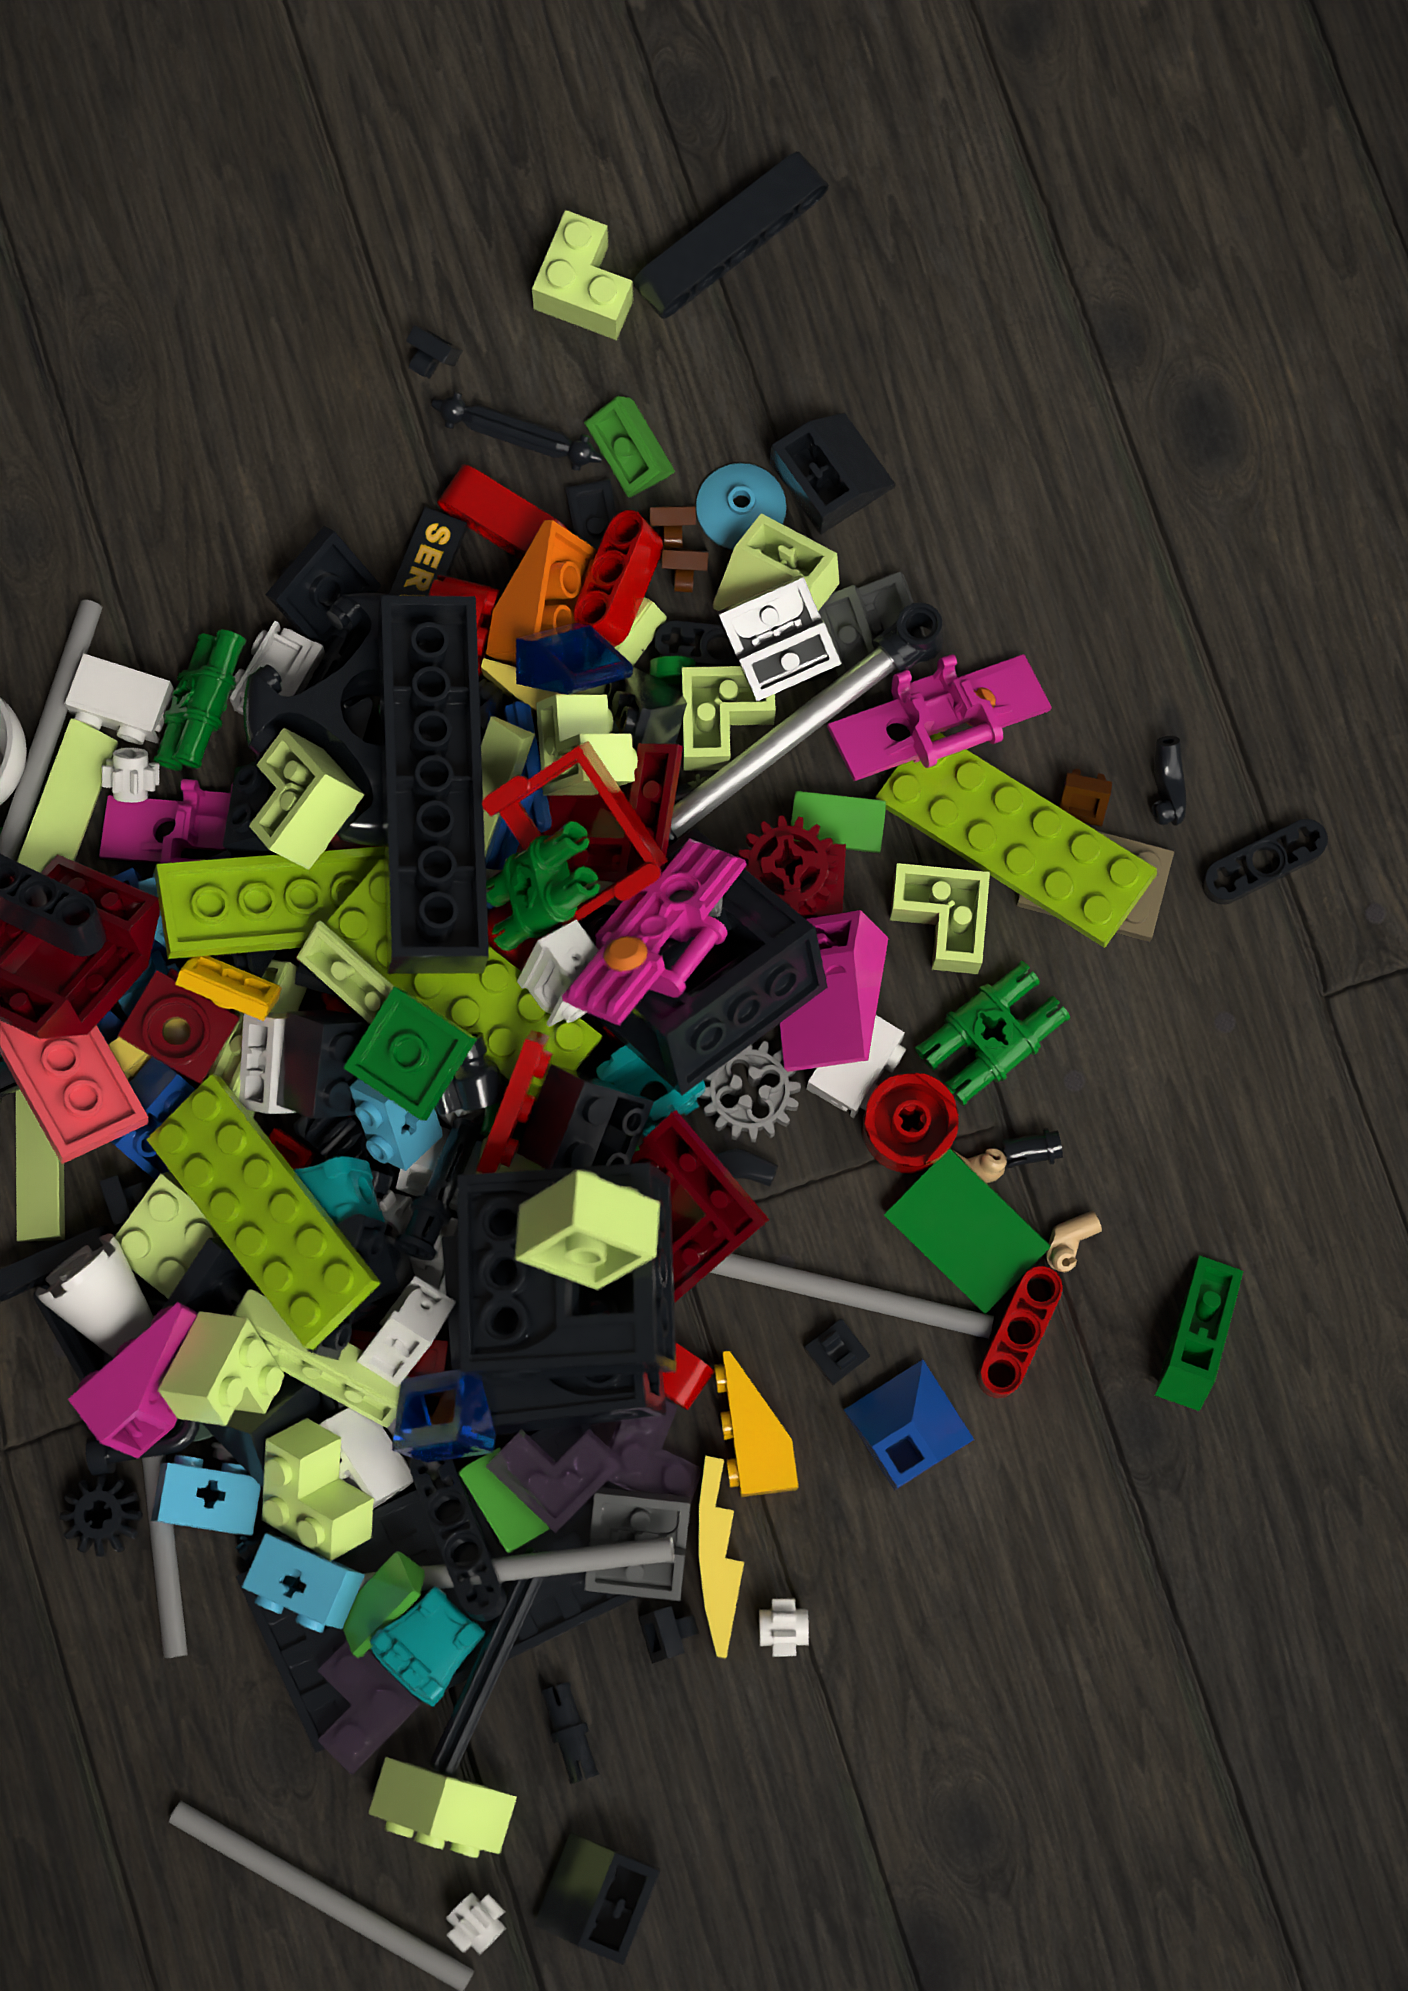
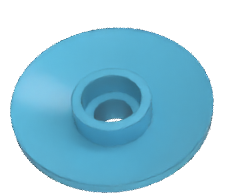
M730 464L716 470L704 481L697 496L696 513L702 530L714 543L734 550L735 545L761 513L783 524L786 514V499L778 481L766 470L752 464ZM742 495L746 496L750 503L744 508H739L733 503L735 497Z

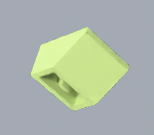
M761 513L735 545L713 602V608L720 611L802 575L819 611L840 584L837 553Z

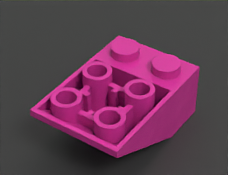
M861 910L806 919L816 929L828 988L780 1023L784 1069L790 1072L868 1061L888 937Z
M179 1302L174 1306L164 1308L154 1316L151 1326L138 1338H133L123 1343L116 1350L115 1358L103 1369L90 1373L79 1383V1390L68 1400L100 1443L138 1459L175 1426L177 1417L158 1389L198 1315L197 1312Z

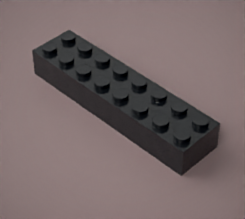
M381 595L378 612L388 974L484 973L489 957L484 811L482 806L483 784L476 596Z

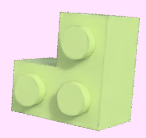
M565 210L533 285L532 295L535 310L617 340L633 302V281L599 268L608 248L607 225Z
M740 666L682 667V695L687 702L682 720L684 771L720 770L730 762V725H774L776 711L775 694L756 701Z
M554 695L536 703L541 771L578 745L589 741L618 786L635 781L634 770L637 768L638 760L637 753L632 747V735L611 734L613 716L610 709H608L607 695ZM579 762L542 787L543 796L596 795L599 793Z
M283 728L257 763L258 768L272 782L276 790L249 827L269 850L309 870L318 857L326 850L329 842L346 819L354 812L364 794L323 748Z
M897 863L893 878L890 920L936 925L932 970L978 974L983 961L990 872Z
M199 1311L158 1391L177 1419L226 1426L234 1409L265 1414L273 1397L280 1390L284 1373L248 1318Z
M306 1418L266 1439L262 1520L331 1561L371 1538L374 1498L339 1478L341 1437Z
M386 1757L368 1814L386 1820L384 1830L412 1838L414 1831H417L415 1841L443 1849L445 1840L452 1842L450 1850L478 1858L480 1849L500 1854L517 1797L483 1785L446 1776L421 1766Z

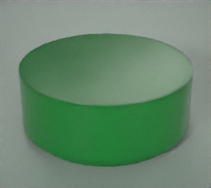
M682 656L658 657L650 661V675L671 685H682V667H696V662L694 659Z

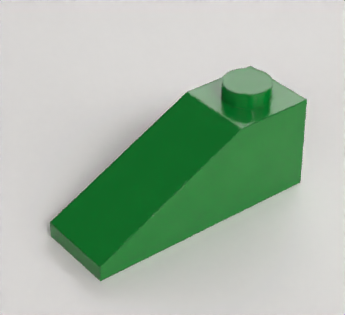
M1199 1255L1164 1358L1155 1396L1200 1411L1216 1380L1243 1270Z

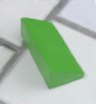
M615 397L584 422L628 497L642 492L668 478L675 472L637 405L631 398Z
M796 791L791 826H794L798 816L803 817V829L809 831L816 824L820 826L818 836L820 841L831 838L833 844H846V850L880 853L886 801Z
M500 1447L458 1471L509 1555L549 1530L548 1525Z
M395 1552L358 1591L346 1618L343 1631L352 1654L357 1658L362 1657L372 1647L369 1640L379 1629H384L397 1621L420 1596L425 1578V1570L402 1552Z

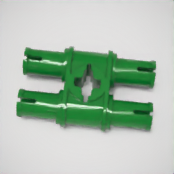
M223 629L217 631V637L204 633L198 635V641L188 669L182 670L178 674L177 680L179 683L172 694V703L169 710L164 712V723L167 727L157 754L154 756L153 761L155 763H159L160 766L174 771H181L183 765L191 768H201L202 759L211 734L222 727L221 716L227 708L230 691L236 688V679L233 677V673L243 645L246 643V639L241 635Z
M569 822L552 836L543 835L536 837L530 842L527 849L521 853L510 855L505 860L503 869L486 880V890L495 885L493 889L487 892V902L493 906L500 907L510 900L513 910L511 916L498 922L492 929V934H498L505 929V932L493 938L498 947L511 951L529 937L536 939L544 937L550 932L552 926L558 922H565L575 915L577 906L599 892L600 884H594L586 889L587 886L599 880L598 876L591 869L580 867L570 875L567 860L577 853L584 851L589 845V839H583L576 844L578 840L588 835L582 825L576 822Z
M1020 961L1015 968L994 985L986 984L985 986H980L978 988L979 992L955 1012L950 1011L946 1014L947 1017L944 1019L945 1025L923 1043L915 1047V1051L921 1060L929 1055L926 1058L927 1062L925 1064L932 1071L961 1046L964 1045L972 1049L976 1059L952 1079L945 1082V1086L952 1095L962 1086L968 1084L956 1094L955 1100L962 1106L966 1105L972 1097L993 1080L999 1082L1007 1079L1006 1074L1030 1054L1036 1055L1039 1052L1038 1049L1041 1048L1039 1042L1070 1019V1015L1064 1006L1048 1018L1050 1014L1058 1009L1060 1004L1054 996H1050L1045 1003L1023 1021L1014 1018L1010 1013L1009 1007L1032 988L1040 984L1034 971L1026 976L1028 974L1027 970L1030 967L1023 961ZM985 1025L991 1029L997 1026L1002 1028L999 1037L1000 1041L994 1037L988 1040L983 1038Z

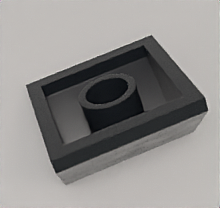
M284 1371L280 1390L273 1397L265 1414L234 1409L226 1426L201 1422L262 1488L264 1487L266 1439L306 1418L319 1425L327 1420L325 1411L321 1406L322 1402L318 1390Z

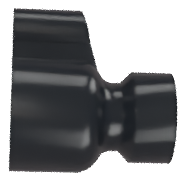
M482 1032L469 1033L477 1038L437 1103L436 1108L439 1115L449 1114L460 1109L466 1111L481 1109L503 1100L506 1092L498 1066L485 1058L488 1049Z

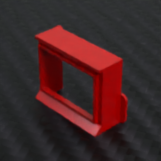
M589 741L578 745L530 779L520 775L512 778L487 795L482 802L483 809L490 817L500 813L525 850L529 847L531 841L538 836H542V834L520 801L579 762L645 863L591 899L580 903L577 906L575 915L568 921L561 922L563 927L575 920H581L614 897L621 901L630 899L657 881L661 876L660 866L668 862Z

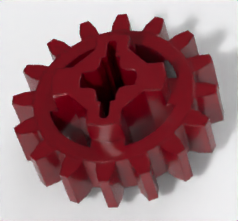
M779 816L777 827L773 829L768 823L763 821L760 823L762 836L759 838L749 833L746 836V843L751 850H740L738 857L745 860L746 864H748L745 869L763 884L771 883L780 889L782 895H776L795 911L799 912V907L804 905L810 913L815 912L816 897L824 901L830 898V891L824 885H834L837 883L838 875L828 870L839 863L838 855H827V852L833 846V840L831 838L821 841L818 839L820 833V826L818 824L814 825L809 831L803 829V817L798 816L794 826H787L785 817ZM794 840L803 842L813 851H804L794 843ZM775 841L776 848L768 857H761V860L757 861L764 848ZM784 850L787 852V858L790 859L791 865L795 866L792 885L789 883V876L786 875L784 868H781ZM819 874L815 883L808 890L801 893V884L805 879Z

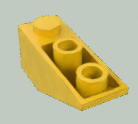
M730 1351L723 1352V1364L714 1365L717 1392H727L729 1411L720 1412L723 1438L724 1440L733 1439L735 1458L726 1459L730 1488L739 1487L740 1497L797 1490L798 1480L791 1437Z

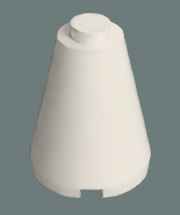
M106 1234L99 1238L104 1246L92 1251L86 1245L75 1252L48 1275L46 1281L51 1287L48 1290L38 1287L35 1294L42 1303L107 1354L115 1358L116 1350L126 1341L138 1338L151 1326L154 1316L119 1242L113 1234Z

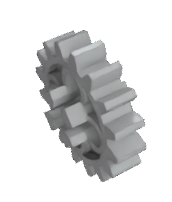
M763 1041L759 1050H752L750 1045L704 1079L706 1083L711 1085L706 1087L705 1092L699 1097L711 1100V1103L704 1108L705 1116L718 1115L719 1118L715 1124L717 1131L724 1129L728 1125L732 1127L731 1139L737 1140L741 1131H746L750 1141L756 1142L759 1130H764L765 1134L771 1138L775 1135L773 1125L775 1122L785 1127L788 1126L790 1119L784 1111L785 1109L797 1111L799 1102L789 1097V1095L800 1092L801 1083L789 1082V1078L796 1071L788 1072L781 1065L783 1061L782 1050L771 1056L768 1054V1042ZM743 1063L747 1066V1080L752 1087L759 1085L766 1074L772 1073L779 1078L780 1082L776 1087L771 1088L764 1085L758 1089L757 1098L759 1104L769 1109L767 1117L759 1119L752 1114V1099L749 1095L741 1096L737 1105L733 1108H726L721 1104L720 1099L723 1095L737 1096L742 1092L740 1076L733 1075L731 1072V1067L734 1064Z

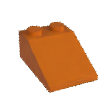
M545 520L493 609L491 625L487 636L486 654L500 663L569 683L583 682L590 636L574 620L573 612L598 550L555 521Z

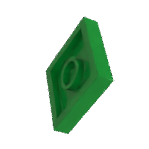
M394 986L344 1066V1069L419 1120L427 1121L477 1038L402 988Z

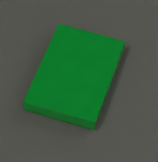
M951 1148L884 1214L900 1232L985 1314L1051 1247L1035 1229Z

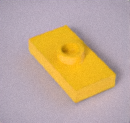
M210 956L190 957L181 968L175 984L211 999L219 1007L235 1009L262 1021L266 1019L278 1002L282 987Z

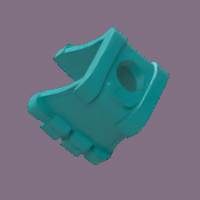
M626 1045L611 1054V1060H607L597 1067L598 1079L608 1083L614 1082L615 1086L641 1095L645 1086L653 1083L660 1084L666 1089L668 1094L653 1103L641 1134L643 1138L673 1111L676 1110L680 1115L684 1114L686 1116L700 1107L697 1097L701 1096L706 1089L703 1080L684 1095L679 1094Z
M336 1157L312 1167L293 1169L336 1225L356 1213L385 1222L383 1212L379 1210L373 1188V1175L369 1162L352 1157Z
M436 1586L403 1617L384 1629H379L369 1642L372 1645V1652L382 1666L414 1696L434 1707L444 1696L443 1693L459 1665L481 1641L485 1631L475 1622L469 1620L447 1599V1595Z

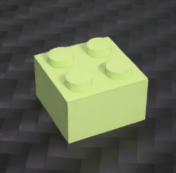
M577 1170L520 1205L515 1259L598 1290L656 1257L659 1202L640 1195L633 1188L619 1187L599 1179L592 1172Z
M171 1171L159 1175L115 1236L130 1268L168 1299L208 1238L220 1237Z

